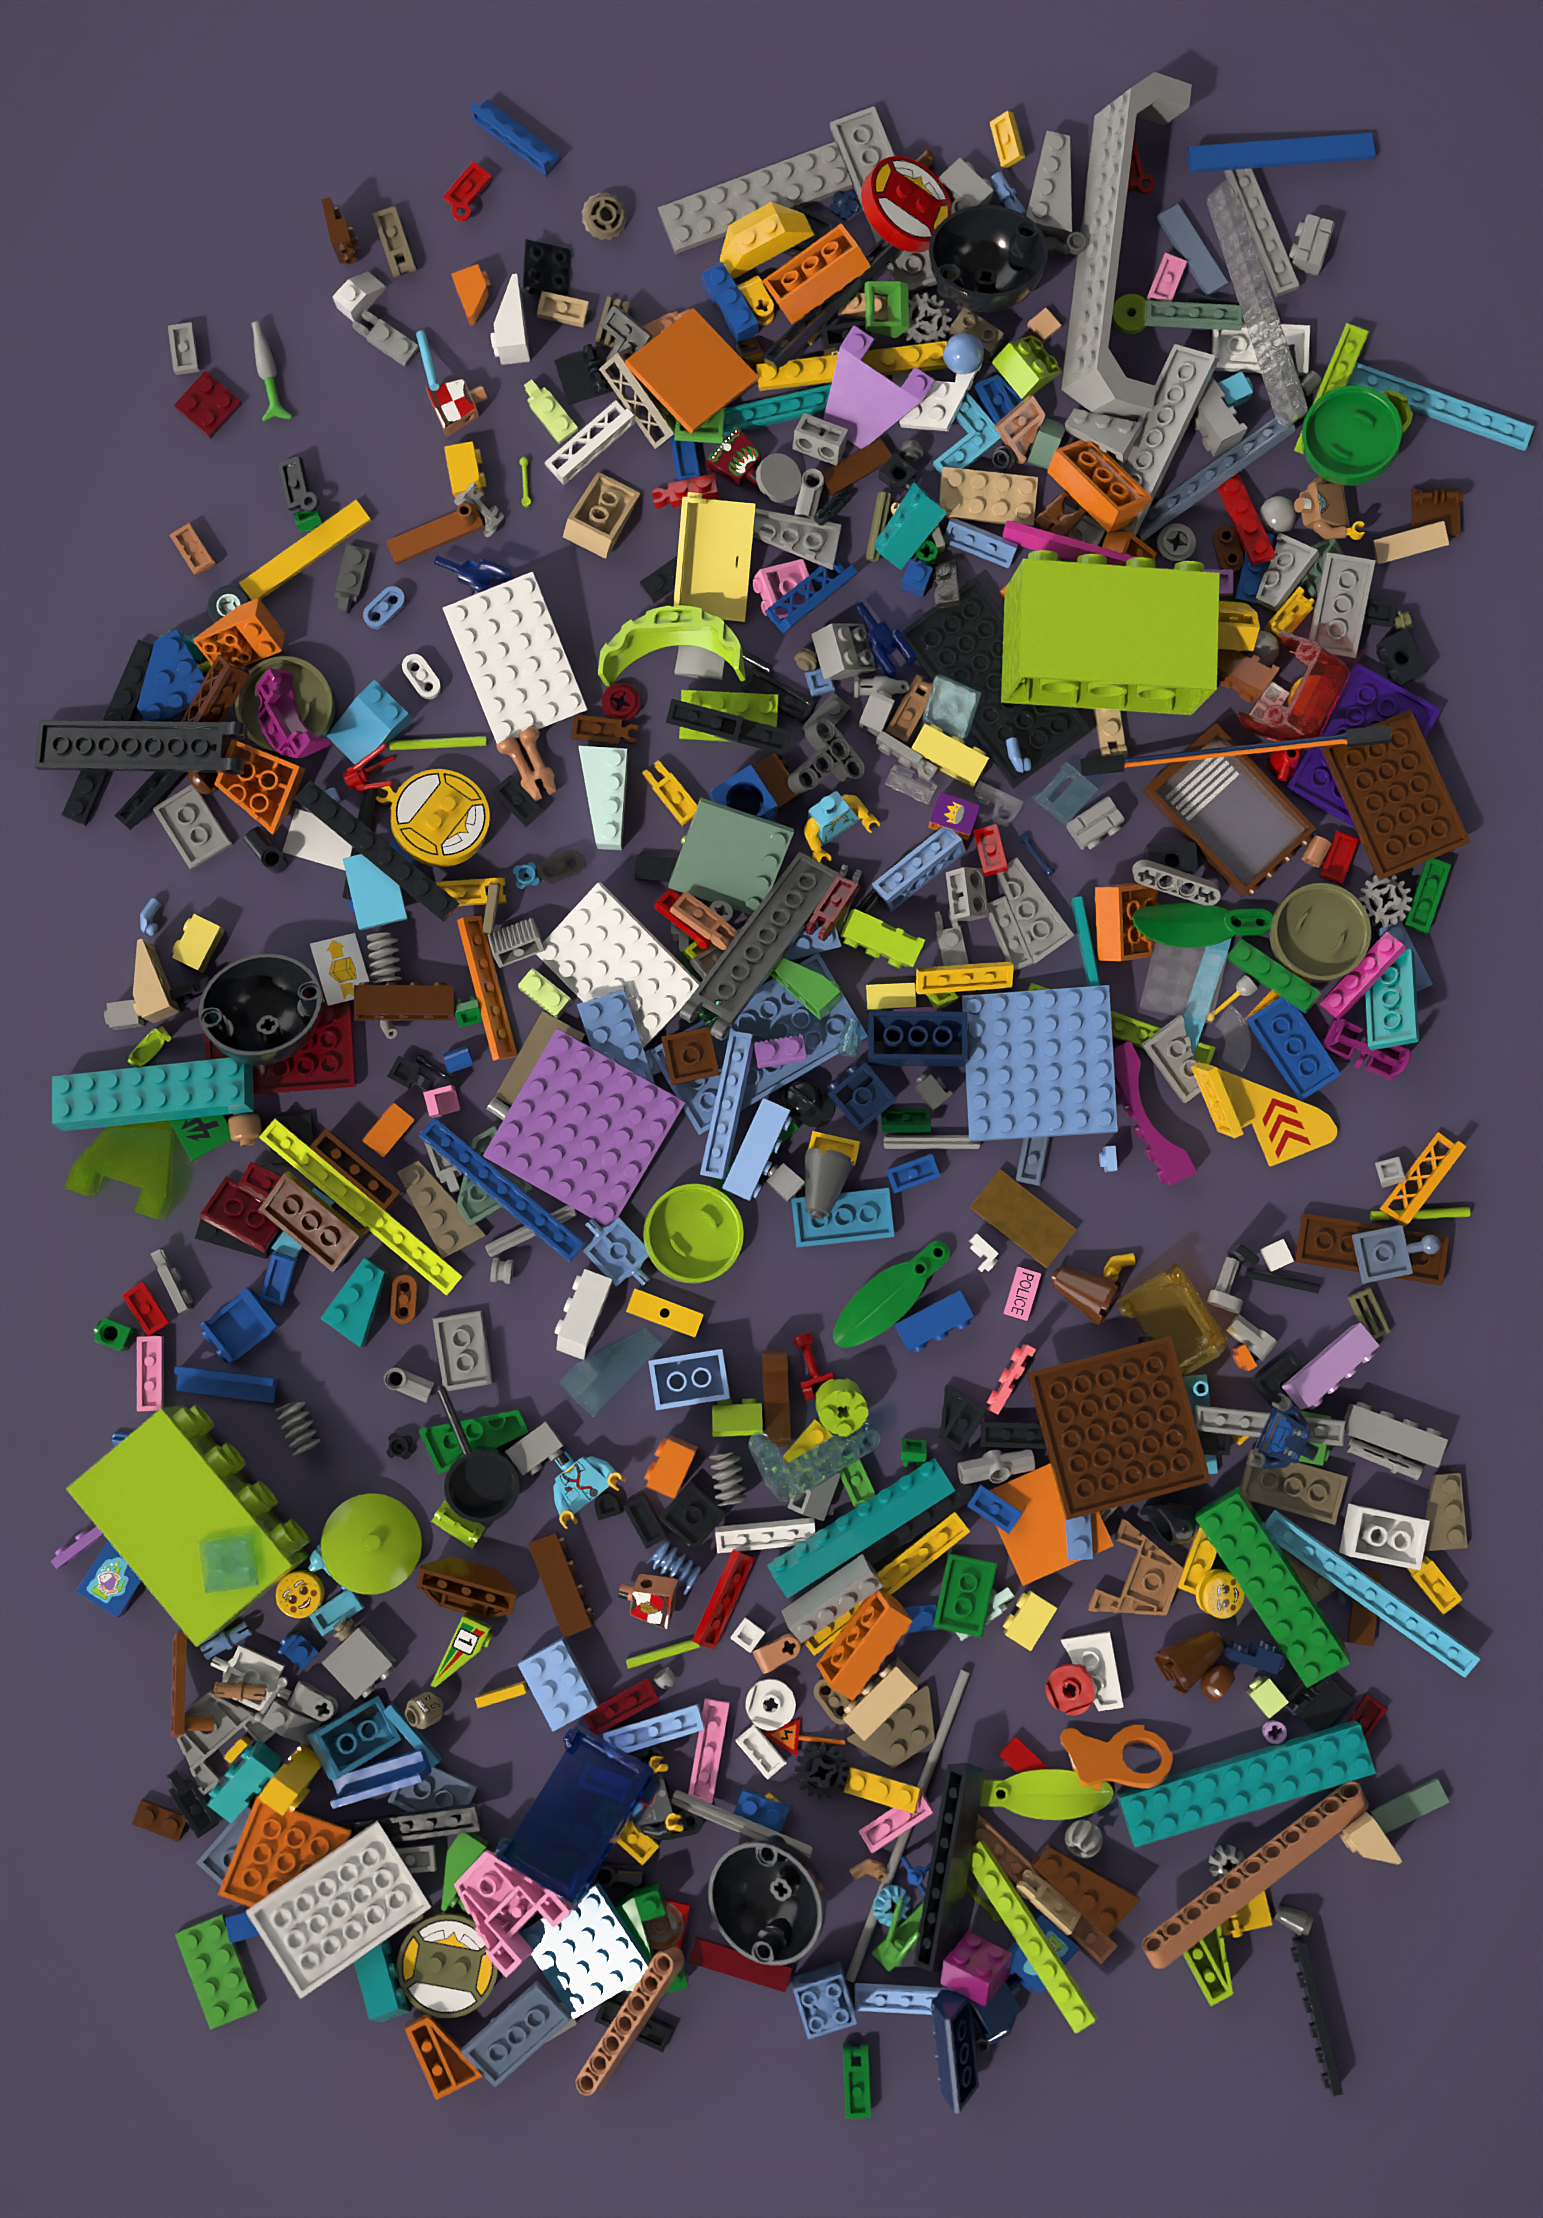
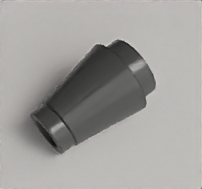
M1278 1905L1274 1920H1277L1299 1936L1301 1934L1307 1936L1314 1916L1309 1915L1308 1911Z

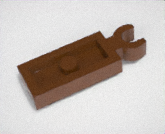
M575 714L571 739L620 746V739H625L629 744H637V739L630 738L628 734L630 731H639V727L634 724L622 727L623 721L618 719Z

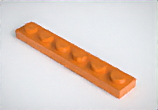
M482 916L462 917L457 920L493 1061L514 1058L518 1055L487 935L482 932Z

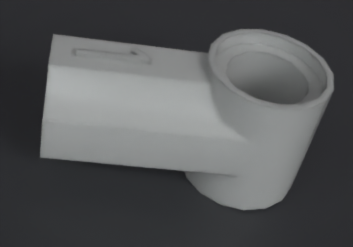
M809 469L803 474L794 516L814 518L823 490L824 477L819 470ZM815 479L819 484L815 487H810L806 482Z
M1240 1314L1230 1322L1225 1330L1241 1344H1245L1250 1354L1261 1362L1266 1359L1278 1343L1271 1335L1262 1329L1256 1328Z
M402 1367L391 1368L384 1376L385 1385L389 1389L397 1390L427 1403L435 1384L432 1381L406 1371ZM392 1372H399L402 1375L403 1381L400 1385H394L390 1381Z

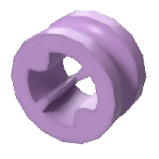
M1269 1720L1263 1725L1262 1734L1268 1742L1279 1744L1285 1740L1287 1731L1282 1723L1277 1720ZM1274 1725H1276L1277 1729L1280 1728V1732L1276 1735L1277 1738H1273L1271 1734L1268 1735V1731H1271Z

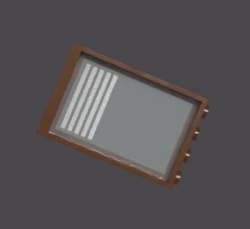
M1215 723L1184 752L1238 745ZM1246 754L1172 762L1142 791L1144 796L1188 842H1196L1197 852L1241 898L1246 893L1251 896L1261 887L1258 882L1263 877L1267 880L1278 871L1275 866L1281 861L1286 864L1296 854L1293 850L1299 844L1304 847L1314 838L1311 833L1316 828Z

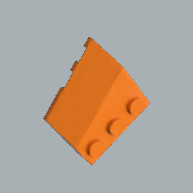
M232 739L225 758L244 760V774L218 773L214 785L274 835L290 811L306 769Z
M1138 883L1095 887L1098 961H1126L1152 956L1154 941L1139 932L1133 923L1132 916L1140 908L1160 905L1157 902L1158 890Z

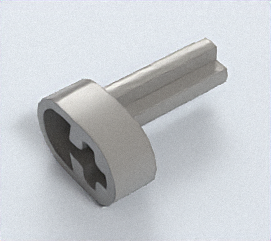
M1225 1258L1215 1290H1210L1207 1303L1226 1311L1240 1314L1243 1300L1229 1295L1240 1261L1234 1258Z

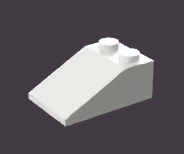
M512 274L494 322L495 333H491L495 357H500L502 365L530 362L522 292L517 274Z
M1348 1503L1339 1552L1351 1557L1420 1570L1430 1521Z

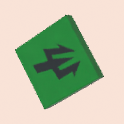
M223 1115L168 1120L192 1162L232 1141L229 1125Z

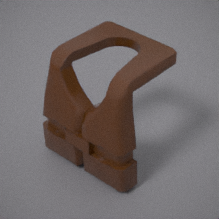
M1063 491L1045 507L1043 512L1036 516L1034 521L1045 531L1069 538L1068 535L1074 531L1084 515L1091 517V515L1070 494ZM1065 499H1069L1080 509L1071 514H1064Z

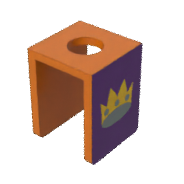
M940 792L928 828L938 831L940 828L945 827L954 830L961 839L967 841L972 832L980 806Z

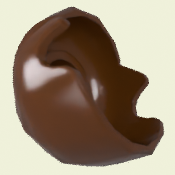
M188 772V779L192 787L199 793L208 795L219 790L214 785L218 773Z
M1214 1664L1201 1677L1200 1688L1202 1693L1212 1703L1219 1701L1235 1681L1234 1671L1226 1664Z

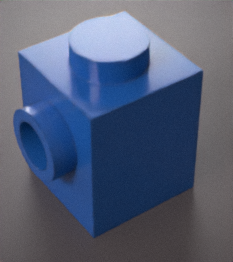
M910 560L902 579L900 590L923 598L933 568L929 567V564L922 560Z

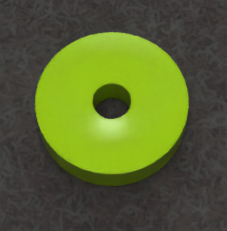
M1137 294L1121 296L1113 306L1112 322L1114 326L1125 334L1141 332L1146 327L1147 301ZM1132 311L1135 316L1130 317L1127 312Z

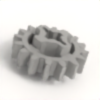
M924 293L921 298L917 294L912 298V301L909 299V329L904 332L909 334L906 339L907 341L913 338L915 340L914 345H919L920 342L922 344L935 343L946 338L945 334L950 331V327L946 324H949L952 318L946 317L950 310L949 308H942L943 300L937 303L936 295L928 299L927 293ZM921 319H922V320H926V319L929 320V319H931L929 322H928V321L919 322Z
M1375 875L1372 878V883L1367 880L1364 884L1365 888H1361L1359 891V895L1362 897L1358 900L1365 908L1369 920L1371 918L1374 919V926L1378 922H1382L1383 928H1386L1389 922L1396 926L1398 919L1403 921L1406 917L1405 913H1409L1411 910L1408 904L1413 899L1406 896L1411 890L1410 888L1403 889L1402 887L1405 882L1397 883L1395 875L1391 880L1386 878L1381 881ZM1377 887H1385L1381 890L1376 889ZM1387 893V904H1385V906L1382 908V898L1385 897ZM1387 912H1393V913H1394V914H1391V915H1384V914L1387 913Z

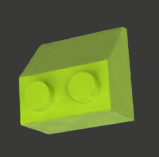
M757 1398L742 1399V1404H732V1399L717 1400V1405H712L713 1437L763 1435L762 1403H757Z

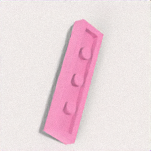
M705 1698L702 1717L706 1728L699 1731L688 1795L712 1804L729 1702Z

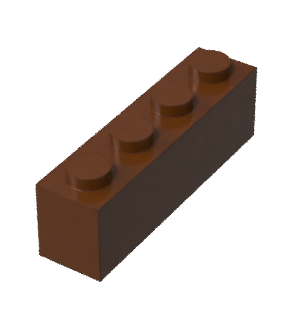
M361 982L359 985H354V1021H453V985H448L444 982H437L433 985H423L420 982H412L408 985H399L396 982H386L384 985Z
M325 1128L309 1147L384 1211L389 1212L403 1196V1191L330 1130Z
M557 1531L528 1543L563 1638L591 1628L595 1615L591 1605L586 1606L583 1597L586 1596V1591L582 1582L577 1583L574 1573H577V1568L573 1558L568 1559L565 1550L569 1548L564 1535L559 1536Z

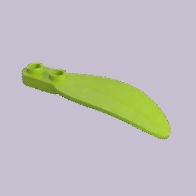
M1032 1770L1015 1774L1005 1780L984 1779L980 1806L1004 1807L1016 1814L1035 1819L1066 1820L1082 1817L1101 1810L1112 1800L1113 1789L1106 1781L1102 1782L1099 1791L1093 1790V1786L1085 1787L1080 1785L1076 1772L1071 1770ZM1002 1789L1006 1795L1004 1798H998L996 1792Z

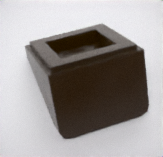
M757 337L734 345L737 354L752 370L757 368V364H765L761 357L764 352Z

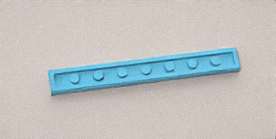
M1359 363L1355 364L1347 386L1368 387L1380 393L1386 390L1399 392L1408 399L1407 403L1411 411L1522 451L1527 449L1535 427Z

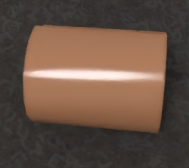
M1313 835L1314 838L1309 842L1301 859L1305 863L1319 868L1331 843L1323 837Z

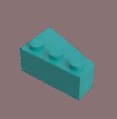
M260 1740L254 1746L249 1744L240 1755L243 1758L238 1765L233 1763L224 1775L227 1777L222 1784L217 1782L208 1794L211 1796L208 1806L230 1823L247 1807L253 1796L263 1789L262 1786L268 1778L272 1779L282 1760V1757Z

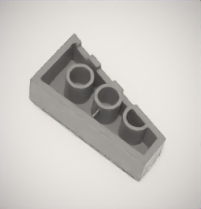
M1046 131L1026 216L1041 229L1045 238L1055 236L1058 241L1065 243L1068 236L1072 233L1070 136Z

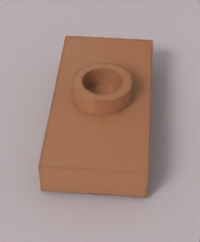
M190 522L170 534L171 539L195 577L216 565Z

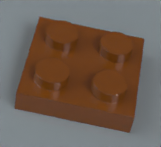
M710 1027L661 1037L671 1086L719 1076Z

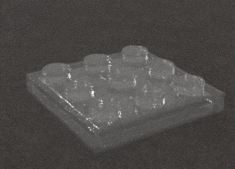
M1155 942L1140 1009L1172 1016L1182 1015L1183 1018L1212 1024L1228 952L1207 947L1176 948Z

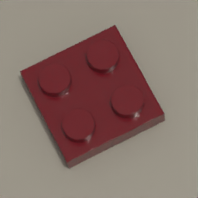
M205 370L173 406L211 439L241 407L242 402Z

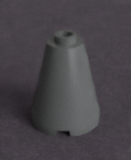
M819 1148L808 1149L805 1153V1211L809 1213L811 1218L823 1220L824 1217L830 1215L853 1168L854 1162H850L851 1158L843 1153L827 1149L826 1154L818 1153Z

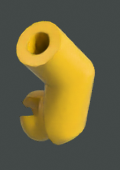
M1134 1253L1112 1256L1104 1267V1276L1118 1279V1274L1122 1267L1135 1265Z

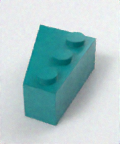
M913 482L884 531L877 537L874 547L880 555L901 570L947 512L935 498Z
M364 1258L320 1319L357 1346L365 1347L388 1272L370 1259Z
M385 1939L354 1961L369 2020L385 2022L411 2012L399 1983L397 1967L390 1955L392 1950L388 1939Z

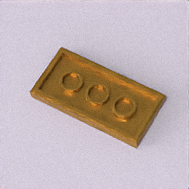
M1001 1169L997 1171L969 1207L1045 1268L1049 1267L1077 1231L1075 1227Z

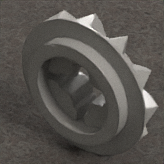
M1170 524L1160 532L1157 538V549L1161 552L1163 558H1167L1171 562H1182L1194 552L1196 546L1195 535L1190 528L1183 524ZM1178 534L1179 543L1183 546H1178L1176 551H1173V544L1169 541H1174Z

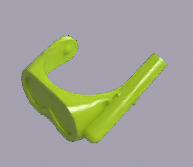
M163 1026L158 1029L154 1028L134 1048L127 1060L133 1067L137 1068L148 1064L164 1047L165 1040L167 1042L171 1040Z

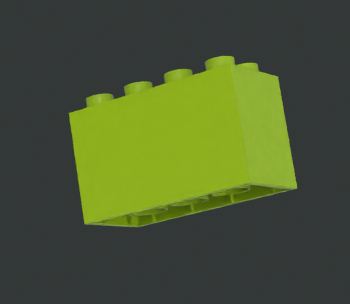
M1038 550L1029 553L1028 559L1021 561L1005 589L1001 703L1192 715L1217 690L1220 573L1204 572V564L1197 561L1176 563L1174 570L1156 568L1155 560L1144 557L1131 558L1126 561V566L1107 565V557L1100 554L1081 555L1077 558L1076 563L1058 561V554L1053 551Z
M195 1404L190 1409L185 1407V1405L161 1408L67 1487L66 1490L197 1647L219 1634L278 1584L282 1578L305 1561L309 1555L303 1547L310 1542V1539L293 1519L288 1520L285 1524L278 1519L271 1510L278 1504L274 1494L261 1481L256 1482L253 1486L249 1484L239 1472L246 1466L244 1458L230 1443L227 1442L220 1447L214 1442L208 1432L215 1425L206 1412Z

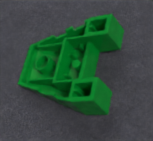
M659 1882L634 1889L627 1897L614 1904L615 1909L650 1962L654 1958V1953L644 1921L663 1916L666 1913V1904ZM666 1958L667 1963L671 1966L670 1960ZM685 1963L665 1994L688 1988L689 1976ZM654 1978V1982L658 1986L657 1980ZM638 1981L623 1990L633 1991Z

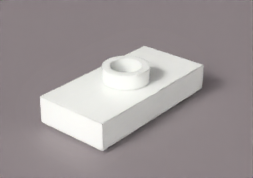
M755 1724L735 1739L767 1780L787 1763Z

